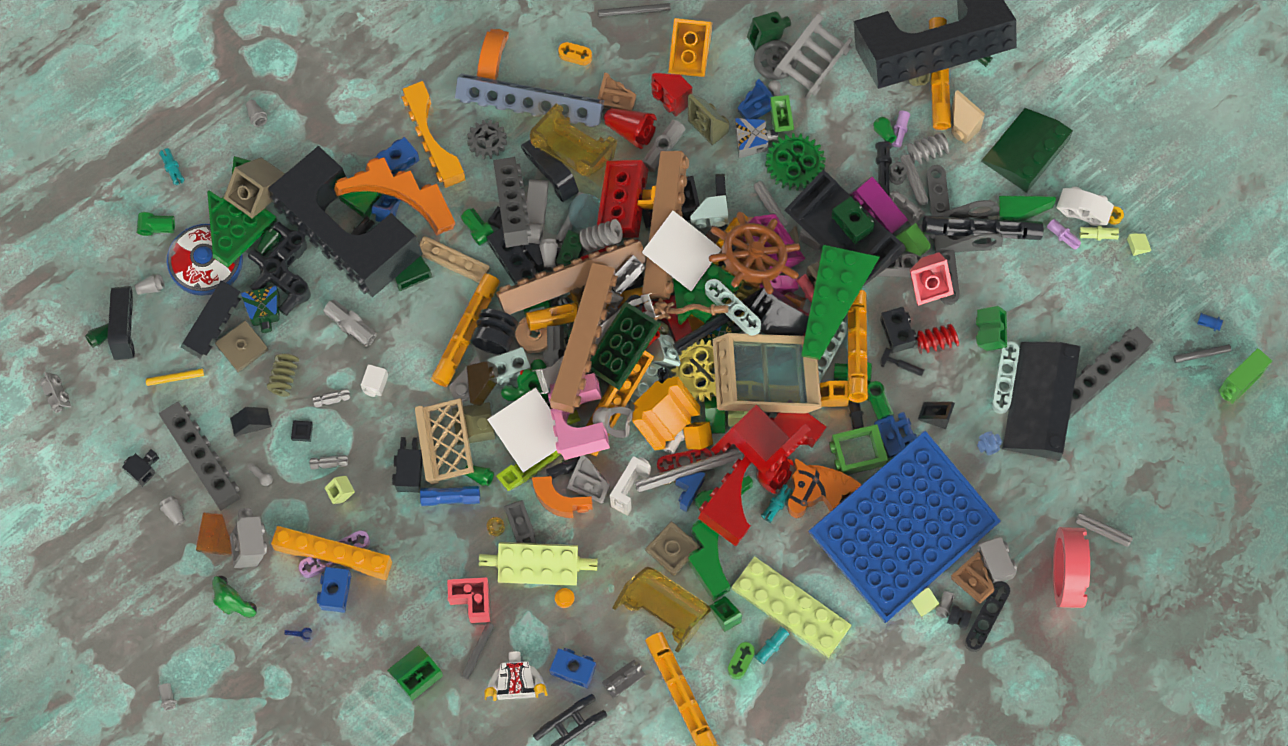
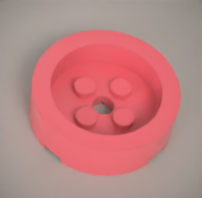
M1059 527L1057 530L1053 554V587L1057 607L1084 608L1086 605L1087 594H1084V592L1089 587L1090 549L1089 539H1084V535L1087 536L1085 528Z

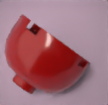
M787 457L772 472L768 470L763 475L758 469L757 480L765 490L776 494L777 489L780 490L784 484L788 483L792 475L790 465L794 467V463Z

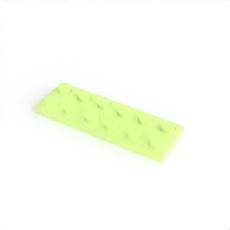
M755 556L731 587L737 594L827 658L830 657L852 626Z

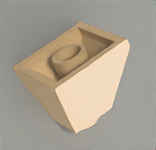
M957 90L951 107L952 133L957 140L966 144L981 130L985 113Z

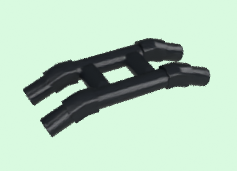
M590 694L544 724L533 734V737L538 741L555 728L561 738L556 740L551 746H565V744L606 718L607 713L605 710H602L590 716L586 721L582 718L578 711L596 700L595 696ZM572 716L578 726L568 733L562 722Z

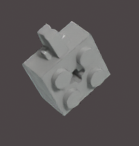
M251 508L239 509L238 522L230 534L234 568L257 567L263 556L267 553V544L263 542L262 536L265 531L264 524L261 523L260 517L253 516Z

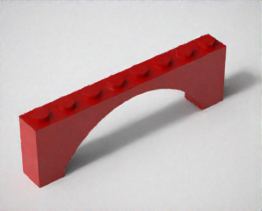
M776 412L777 416L770 418L789 438L806 423L810 430L805 434L808 438L801 445H808L811 448L827 428V426L809 413ZM746 456L742 460L738 458L732 466L733 472L731 474L727 472L721 480L723 485L720 488L716 486L710 494L712 499L709 502L705 501L699 508L701 513L698 519L734 546L739 544L751 527L745 518L741 499L743 477L746 469L752 463Z

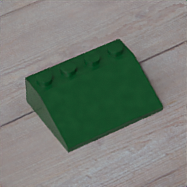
M1024 108L981 162L1027 193L1069 142L1073 130L1059 120Z
M625 302L599 342L595 355H591L590 361H592L590 371L620 390L662 324Z

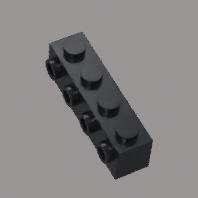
M221 280L180 348L201 359L203 354L207 356L212 348L209 345L212 339L217 340L222 331L219 329L221 324L228 322L232 315L229 311L232 307L236 308L241 300L238 297L240 291Z

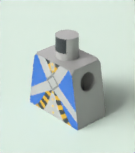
M735 118L739 158L766 152L768 150V141L778 140V132H775L774 129L767 130L765 120Z

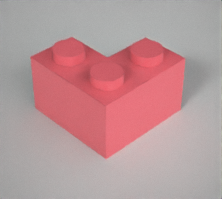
M487 577L447 580L448 601L450 605L468 604L470 623L490 622L489 582Z

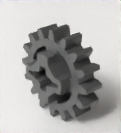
M482 120L481 125L477 122L475 123L476 128L470 127L471 133L467 134L469 139L467 143L470 146V151H475L476 157L481 154L483 159L487 155L492 159L493 154L499 156V150L504 152L503 145H507V134L503 126L499 128V122L492 124V120H489L488 123Z

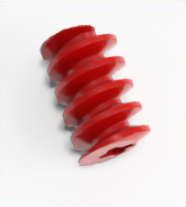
M947 324L946 328L942 325L939 327V330L937 327H933L932 332L930 329H925L924 333L922 330L917 332V347L921 355L922 349L929 353L930 347L936 352L938 345L942 350H944L945 344L952 348V342L957 347L959 346L958 335L952 324Z

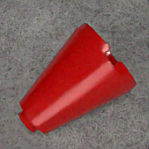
M611 108L604 114L605 125L639 149H643L644 147L642 146L644 144L648 145L655 134L656 126H653L654 121H657V118L652 113Z

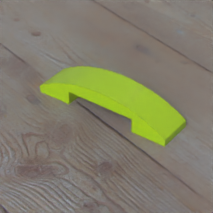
M556 450L525 472H522L517 463L514 466L511 464L496 475V477L506 490L510 491L541 472L557 459L561 453L558 454Z

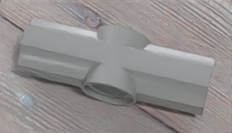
M677 120L670 122L662 135L656 138L655 144L642 160L650 172H655L658 169L660 152L672 151L674 145L685 132L686 128ZM665 144L667 147L661 148L660 145Z
M335 299L326 304L323 310L324 313L334 320L344 333L349 336L352 335L365 347L374 341L377 334L364 324L352 310L348 311Z

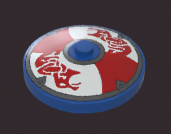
M210 224L195 225L181 232L173 240L167 254V267L173 281L182 290L194 295H212L221 280L231 285L237 279L243 265V254L228 268L213 258Z

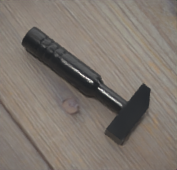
M885 348L880 360L882 367L889 361L896 364L897 367L919 376L923 375L925 369L903 360L889 357L892 349Z

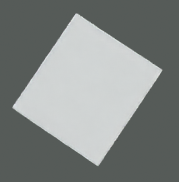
M672 211L642 253L688 290L692 291L712 263L709 261V256L719 254L722 249L676 212Z
M536 388L487 419L522 472H525L557 450L555 443L558 442V437L555 436L553 426L556 425L555 420L552 419L551 409Z

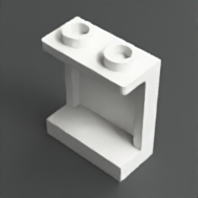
M632 457L610 494L611 507L627 516L632 510L631 498L627 494L637 477H651V466L642 457Z

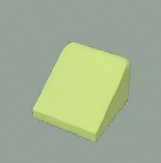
M1129 234L1127 241L1133 256L1151 251L1146 234Z
M929 587L911 600L921 617L939 606V602Z

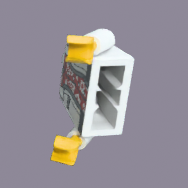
M514 651L509 652V663H502L500 668L495 670L489 680L488 687L484 691V697L487 700V697L493 696V701H496L497 697L498 700L538 698V694L542 692L547 696V690L543 678L537 669L530 666L529 662H521V652Z

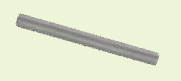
M736 448L635 482L638 492H642L676 481V479L737 461L738 458L743 459L745 455Z

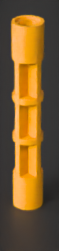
M933 17L929 20V29L946 25L947 20L944 17ZM949 68L931 73L933 128L936 130H946L951 127Z
M485 273L479 282L431 377V380L436 384L448 387L456 372L455 369L458 368L471 342L473 331L478 327L476 322L479 319L480 311L488 308L492 300L491 298H493L500 284V280L495 276Z
M643 287L623 291L620 296L624 299L617 308L619 309L631 295H643ZM573 302L526 313L529 330L534 331L547 328V326L574 322L578 311V304Z
M860 290L848 311V398L850 401L857 403L864 402L868 398L867 294L864 290Z
M663 632L651 635L645 642L696 746H719Z

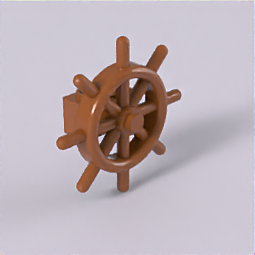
M738 212L736 217L740 225L734 227L729 233L716 226L711 228V232L722 238L724 243L722 245V253L710 255L709 261L725 262V270L735 275L731 283L733 287H738L742 280L756 288L763 283L766 293L772 294L774 290L770 281L778 277L781 272L793 279L799 277L798 272L787 267L785 264L787 252L798 251L800 245L798 243L785 245L781 237L773 231L778 223L776 219H771L766 227L761 224L747 223L743 212ZM744 236L747 244L737 238ZM753 236L759 237V240L754 241ZM767 241L772 247H764V244ZM732 245L737 247L734 252L732 251ZM776 254L777 260L769 257L768 255Z

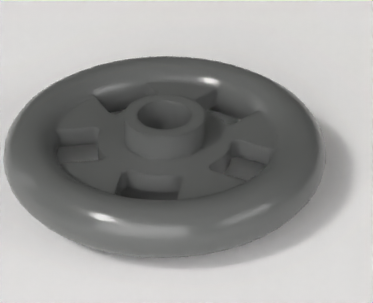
M772 40L760 46L754 55V65L757 71L763 77L771 80H781L790 76L788 73H782L780 77H777L773 74V68L776 69L792 46L780 40ZM781 48L786 52L782 54L778 51V49ZM770 49L772 52L766 55L764 52ZM777 57L779 60L774 61L773 58ZM793 59L790 62L793 69H796L798 60L795 61ZM767 60L769 66L763 67L761 62Z

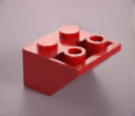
M653 73L651 75V93L656 100H660L663 103L667 112H672L676 117L688 108V96L692 94L693 87L680 74Z

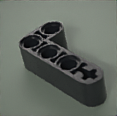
M537 135L521 145V149L527 158L552 184L561 202L564 203L579 192L570 170Z
M131 286L114 287L110 291L108 344L114 360L135 358V349L131 338L133 291Z

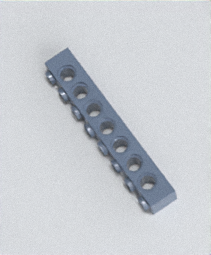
M462 73L457 78L455 98L460 99V102L463 103L477 102L479 106L487 107L492 105L499 110H506L508 108L513 109L515 113L529 112L532 116L536 117L545 115L549 116V119L560 120L561 118L573 124L582 122L588 127H596L602 120L604 100ZM472 87L478 88L480 94L475 95L472 92ZM491 90L497 93V98L490 96ZM508 94L515 96V102L508 99ZM530 97L533 100V105H528L525 98ZM543 101H549L551 108H546L543 105ZM561 104H566L569 107V112L563 111ZM579 108H585L587 115L580 114Z

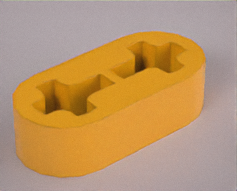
M564 42L558 48L559 57L564 61L584 66L592 61V52L587 47ZM566 49L570 50V52L564 54V51H566ZM587 54V57H585L584 59L581 58V56Z

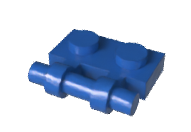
M905 412L898 414L900 421L895 422L893 415L874 422V425H878L888 458L897 455L906 447V444L911 443L917 437L911 429L910 419L906 417ZM900 428L904 429V432L906 434L905 437L901 436L899 431Z

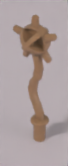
M659 298L658 302L653 306L655 315L658 317L653 319L656 321L663 318L670 319L671 316L669 314H681L693 309L715 315L716 313H728L729 308L728 305L715 306L712 304L711 307H705L700 304H690L683 308L674 309L671 308L675 305L673 302L667 304L662 301V298Z

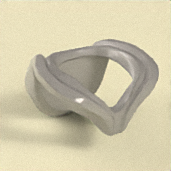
M599 407L593 414V424L602 422L608 434L618 438H625L630 432L629 422L632 420L633 412L626 407ZM620 413L628 416L625 425L626 430H614L610 427L609 421L613 414Z

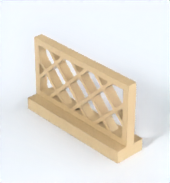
M459 398L427 407H414L426 481L433 485L438 484L441 480L473 473L474 469L462 399ZM458 405V412L454 417L447 413L451 406ZM439 410L442 413L435 422L431 419L430 412ZM445 415L452 419L447 428L440 425ZM455 422L461 424V430L457 435L450 431ZM437 426L445 430L439 440L433 435ZM448 433L455 437L450 446L442 442ZM458 440L464 442V448L460 453L453 449ZM440 444L448 448L442 458L436 454ZM451 451L458 455L453 464L445 461ZM461 458L467 461L468 468L462 470L456 468ZM444 462L450 466V469L446 474L440 475L439 468Z

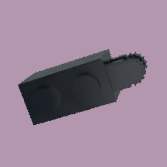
M401 437L400 449H398L397 455H394L396 474L392 475V485H395L397 492L420 493L423 459L421 450H418V437H413L412 449H406V437Z

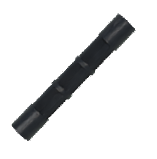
M924 216L922 220V232L924 235L975 236L986 233H1000L1003 238L1041 240L1044 232L1043 223L1040 221Z

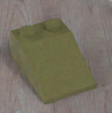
M693 94L688 96V122L713 146L729 132V121L725 116H721L715 106L708 103L705 99Z

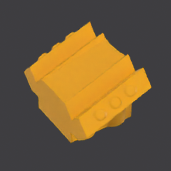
M678 376L667 378L663 383L656 381L633 403L635 406L632 422L654 450L665 449L666 441L675 440V436L684 427L691 424V417L700 415V405Z

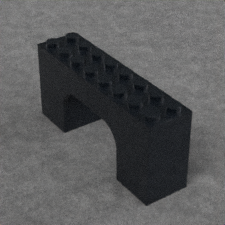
M957 0L959 21L919 33H907L897 27L889 12L886 11L853 21L855 48L877 88L880 89L1017 48L1016 18L1004 0Z
M317 146L268 188L271 194L269 198L275 204L274 208L279 214L284 213L287 221L292 226L295 224L298 227V231L302 232L304 237L308 236L311 244L315 248L319 247L322 250V254L328 260L331 258L339 271L344 270L346 277L352 283L355 281L363 294L368 293L373 298L423 254L416 235L392 213L372 230L362 235L347 233L325 213L328 205L338 197L334 191L335 183L339 179L346 177L343 168L320 146Z

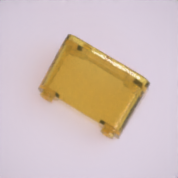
M556 103L531 129V143L533 146L540 148L576 170L582 176H591L605 167L607 161L614 159L617 140L609 136L605 141L602 137L596 141L569 124L570 118H565L562 114L564 108Z

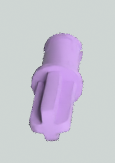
M899 111L896 125L893 126L897 137L891 143L893 147H901L904 135L908 131L906 127L910 113L906 111Z
M1056 219L1051 220L1047 225V229L1074 250L1081 245V241L1069 232L1070 229L1063 227Z

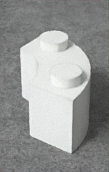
M1074 186L1072 188H1063L1056 208L1066 217L1081 219L1092 226L1108 224L1114 205L1107 201L1108 198L1103 195H1096Z

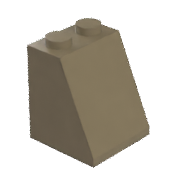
M262 157L235 167L224 199L251 218H254L272 202L269 198L271 194L268 188L285 173Z

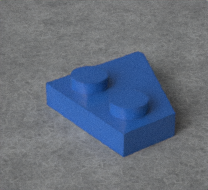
M760 79L755 82L756 85L753 90L748 92L745 100L738 106V112L743 119H758L771 111L770 97H773V95Z

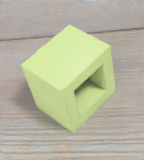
M347 476L335 477L325 487L333 504L345 502L355 492Z

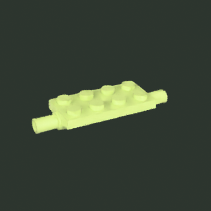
M499 542L497 555L479 554V566L496 567L498 569V582L577 585V573L580 570L597 571L598 558L589 559L578 556V545Z

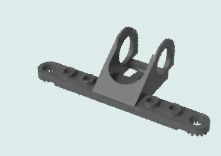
M940 165L929 167L927 171V184L931 216L989 219L988 216H998L999 204L989 200L971 202L950 210L946 171ZM933 171L940 172L941 177L934 178L932 177L931 173ZM976 207L992 208L991 210L983 213L969 212L971 209ZM986 233L975 236L935 235L933 239L935 253L940 252L947 260L952 288L955 294L953 299L943 297L940 298L944 304L952 305L959 299L960 293L955 252L988 251L992 247H1002L1003 236L1000 233ZM981 238H986L987 244H975L973 242Z

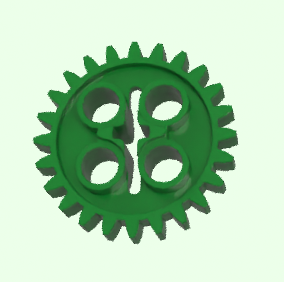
M792 133V138L785 134L784 140L778 137V143L772 142L773 148L769 147V154H766L767 161L765 166L768 167L767 173H771L770 179L776 178L775 184L777 185L781 182L782 188L788 185L789 191H791L792 187L799 191V186L805 189L807 184L809 185L823 169L825 170V164H823L826 161V158L823 157L824 151H819L821 145L815 146L816 140L814 139L810 142L809 136L803 139L802 133L798 137H795V134ZM798 148V149H801L802 151H801V152H796V151H794V149ZM785 158L786 161H780L778 159ZM809 162L812 166H806L804 163ZM796 172L797 175L792 176L789 173Z

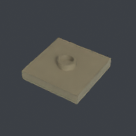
M246 320L215 342L216 346L237 372H240L269 350Z
M671 521L645 548V551L675 576L688 562L689 554L695 549H700L701 546Z

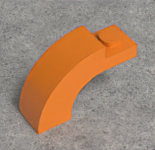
M501 29L487 31L479 58L478 77L497 80L501 55L509 38V32Z
M552 476L532 477L536 497L549 512L564 518H574L573 511L577 510L579 513H585L593 510L592 496L565 497L554 489Z

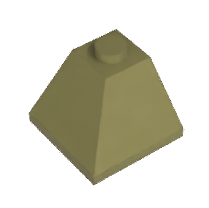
M490 402L483 403L481 406H463L469 443L495 439L494 429L487 420L492 417ZM458 407L452 408V414L454 417L458 412ZM455 422V434L457 435L461 430V424ZM458 440L457 445L464 444V442H462L461 440Z

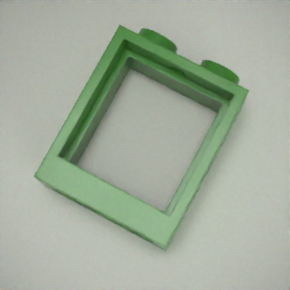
M1257 348L1226 378L1219 389L1222 398L1233 404L1265 373L1272 360Z
M877 424L832 435L831 442H829L830 451L835 453L836 460H834L836 470L846 475L880 468L888 462ZM869 435L876 458L846 465L840 442Z

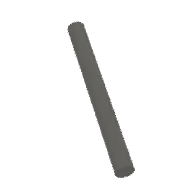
M670 3L600 9L598 10L599 17L669 11L671 8Z

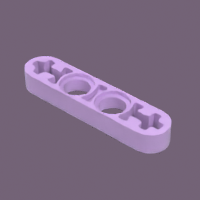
M357 531L338 541L351 545L349 541L352 540L355 547L363 549L368 548L370 545V538L364 531ZM358 537L365 538L364 544L358 542ZM307 557L300 562L299 571L305 578H311L325 571L326 567L335 566L336 563L329 562L323 564L320 559ZM315 559L317 560V562H318V564H319V566H320L319 568H317V566L314 565V564H315V562H314ZM308 564L309 566H312V571L308 572L307 570H305V565Z

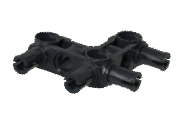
M277 222L273 230L284 239L267 258L256 249L251 250L248 254V258L257 264L260 269V276L250 285V288L252 290L263 289L271 282L289 296L278 307L279 311L287 316L297 304L306 302L311 297L308 284L299 275H294L288 270L289 266L303 255L307 249V242L302 232L290 230L281 222ZM301 240V243L294 244L295 241ZM271 268H277L275 271L269 272ZM305 289L303 293H297L298 290Z

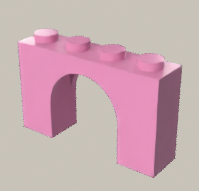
M595 374L585 375V379H587L584 390L580 391V404L602 399L599 381ZM555 383L550 384L551 392L548 393L549 401L551 399ZM557 409L550 410L552 419L555 420L556 424L553 426L554 434L558 437V442L555 443L558 454L561 453L565 460L610 448L608 433L602 422L575 428L567 425L569 412Z

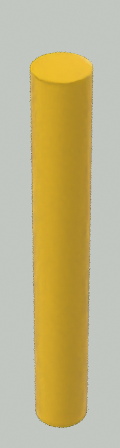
M202 368L146 378V384L150 386L204 376V370Z

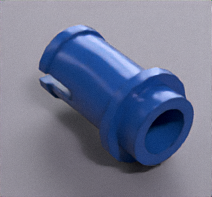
M1201 313L1197 325L1214 329L1213 331H1220L1223 320L1220 317L1215 318Z

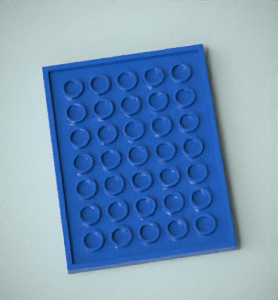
M923 431L808 530V532L876 614L886 623L998 525L1001 520L929 434Z

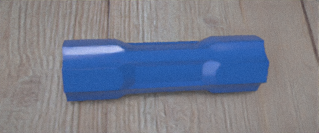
M479 486L441 489L421 488V506L453 503L480 504Z

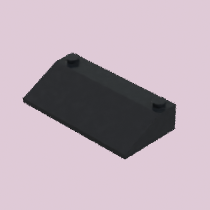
M823 169L784 211L822 247L826 245L878 256L879 259L863 285L865 286L894 263L907 248L863 207L862 211L874 221L873 233L854 245L831 217L833 208L851 196ZM856 218L850 219L853 222L858 221V219Z
M1063 342L1020 343L1003 450L1060 461L1064 452L1081 346Z

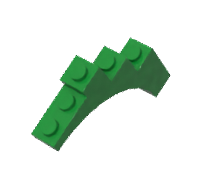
M749 475L745 478L743 477L741 495L753 487V480ZM712 489L709 491L704 490L696 496L695 505L698 509L705 501L709 502L712 499L710 496L713 491ZM698 520L693 524L691 534L701 546V550L698 548L689 554L688 564L711 599L715 601L730 592V585L723 573L719 560V534L701 520Z

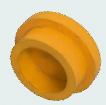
M562 588L556 592L555 602L559 607L568 608L574 603V593L570 589Z

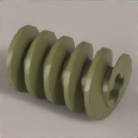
M277 354L274 359L275 362L272 366L273 369L271 370L267 389L276 395L288 397L290 393L285 390H291L292 388L287 383H293L294 381L289 376H295V372L291 369H297V365L293 362H299V358L290 354Z

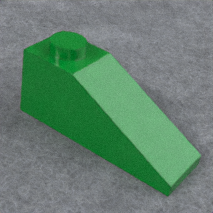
M999 196L997 203L1000 210L997 219L1025 221L1052 209L1056 197Z

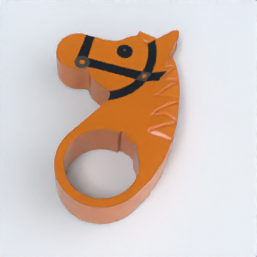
M795 459L794 466L796 471L792 475L795 489L788 500V513L794 518H800L805 514L807 507H812L820 501H823L829 511H832L842 502V499L848 497L861 484L840 471L819 465H805L800 460Z

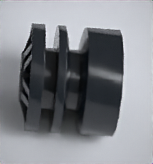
M482 309L476 322L479 327H476L470 340L471 344L484 352L494 355L509 352L512 344L510 337L515 335L518 321L505 312L495 309Z

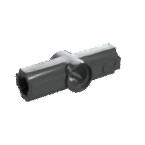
M564 326L547 327V348L543 352V358L548 367H551L565 354Z

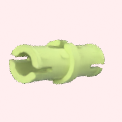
M1080 226L1079 229L1081 231L1079 232L1080 239L1095 238L1101 241V239L1118 240L1119 237L1117 235L1119 234V228Z

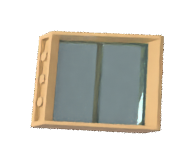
M727 333L714 338L713 353L717 409L725 411H750L757 404L763 412L808 413L822 408L818 361L801 356L805 336L762 334L751 336L748 334Z

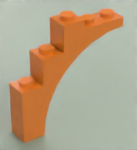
M384 157L380 159L373 158L368 161L365 169L366 172L359 171L353 177L348 179L344 177L335 183L334 191L337 196L351 192L368 191L390 195L406 202L426 219L436 236L452 230L455 226V221L437 184H427L421 187L420 190L411 170L407 172L400 171L393 177Z

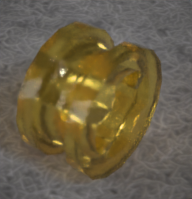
M492 517L488 520L487 530L489 534L500 536L504 532L505 526L501 518ZM495 522H497V525H501L497 531L494 528H490L491 526L493 527Z

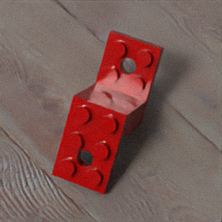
M756 404L710 450L716 455L721 450L725 452L734 444L764 475L768 470L774 471L808 438L805 434L810 428L805 423L789 438Z

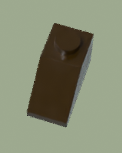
M489 361L466 365L470 403L481 406L497 384L498 369L495 364Z

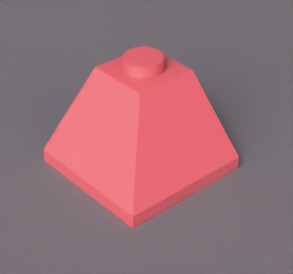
M940 252L921 258L910 269L918 306L954 294L948 263Z

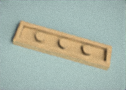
M423 236L419 243L423 253L422 257L478 283L483 275L490 270L489 265L426 236Z

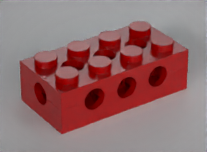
M642 160L606 162L597 225L605 224L607 221L611 222L614 219L618 220L622 227V238H639L643 208L637 205V201L642 200L649 169Z

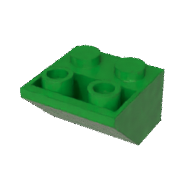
M419 645L387 670L411 701L443 677L440 668Z

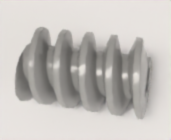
M936 133L934 136H928V139H921V142L915 141L914 144H908L907 150L914 164L916 160L919 164H922V158L928 162L929 155L933 159H936L935 153H938L940 157L943 156L942 150L949 154V144L943 133Z
M614 219L611 222H605V224L601 223L588 227L586 230L582 229L580 231L581 244L587 251H594L595 249H601V247L604 248L620 243L623 235L622 227L618 220Z

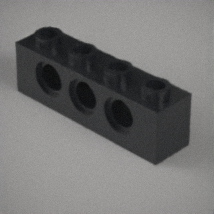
M503 228L487 236L488 245L515 285L518 284L517 281L525 276L535 278L537 267L532 259L529 260L527 258V252L523 245L513 246L509 251L504 250L506 244ZM516 261L523 262L521 265H514Z

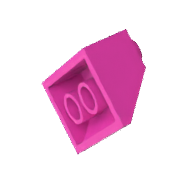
M776 214L754 216L748 222L767 227L771 219H776L778 223L773 231L781 237L785 245L795 243ZM753 236L754 241H758L759 237ZM767 241L764 244V247H772ZM800 250L787 252L785 265L792 268L806 258ZM776 254L768 255L769 257L777 260Z

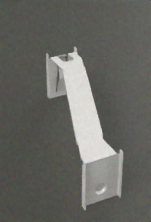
M650 294L641 295V298L629 302L632 306L645 303L644 306L647 311L643 313L651 318L658 317L655 315L649 297ZM619 311L600 325L602 333L600 338H596L595 344L597 346ZM563 357L551 367L533 370L537 373L543 391L540 394L549 393L550 384L556 383Z

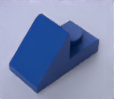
M383 194L372 206V214H376L375 220L381 222L390 213L396 217L400 199Z
M700 472L676 479V486L686 490L682 492L678 500L680 502V509L687 512L705 481V473Z

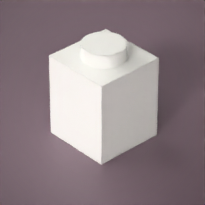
M368 364L361 383L362 390L366 395L375 397V395L382 396L388 379L387 370Z

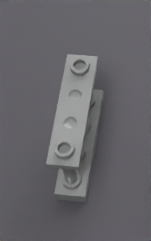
M820 14L815 16L773 72L777 77H780L782 73H788L808 88L807 99L812 94L816 96L821 89L820 83L842 54L846 56L852 48L850 46L853 40L851 37L844 44L822 27L823 25L820 23L824 17ZM813 32L820 34L839 48L838 54L834 57L813 42L810 37ZM803 46H808L830 63L824 71L801 54L802 51L800 49ZM793 59L800 61L819 75V79L815 84L793 69L790 62Z

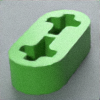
M743 642L737 647L728 666V674L731 678L737 680L745 675L755 653L752 644ZM749 648V653L751 654H747L744 660L741 659L742 651L740 650ZM739 662L742 663L740 666L742 672L734 674L732 667H737Z

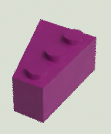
M873 176L861 183L849 194L892 234L908 221Z

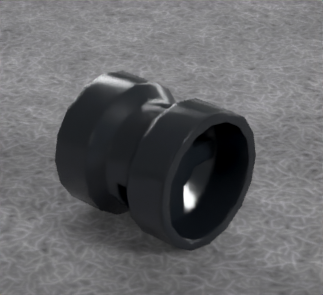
M953 604L947 623L951 625L957 624L960 628L966 630L972 611L968 609L962 610L959 606Z

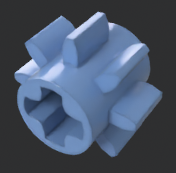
M989 431L979 437L980 441L977 446L981 453L985 451L987 455H992L1000 450L999 445H1001L1002 440L999 434L994 435L992 431Z

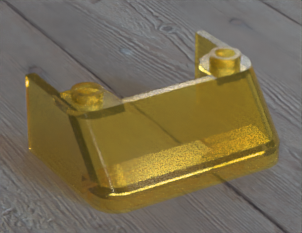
M645 567L624 585L612 607L616 610L624 604L631 611L643 608L674 629L672 631L674 640L679 643L675 649L678 653L691 641L711 611V608L705 602L651 567Z

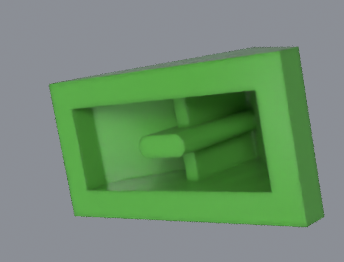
M789 95L770 97L771 124L775 132L794 130Z
M916 223L895 236L907 248L905 251L922 256L931 248V244Z

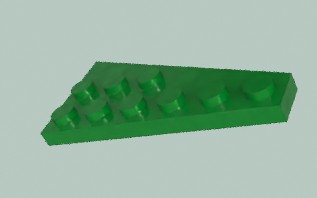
M823 245L801 353L802 357L816 360L821 359L879 259L878 256Z

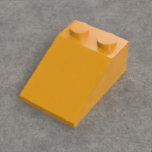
M674 18L668 73L705 77L713 23Z

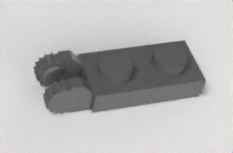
M523 500L504 506L516 542L523 543V541L530 539L531 543H536L535 533Z

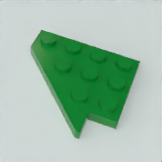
M209 190L207 191L213 258L228 268L277 221V217L264 208L254 218H251L225 200L224 196L220 198Z
M711 263L692 291L673 278L677 309L683 308L690 304H700L705 307H711L712 304L717 306L705 293V284L711 279L719 280L733 294L742 286V283L738 287H733L731 283L735 277L714 263ZM710 287V290H713V289H714V290L717 292V287H716V288ZM723 298L721 302L725 304L730 298ZM697 309L677 314L680 325L690 315L695 316L704 323H707L714 316L711 313Z

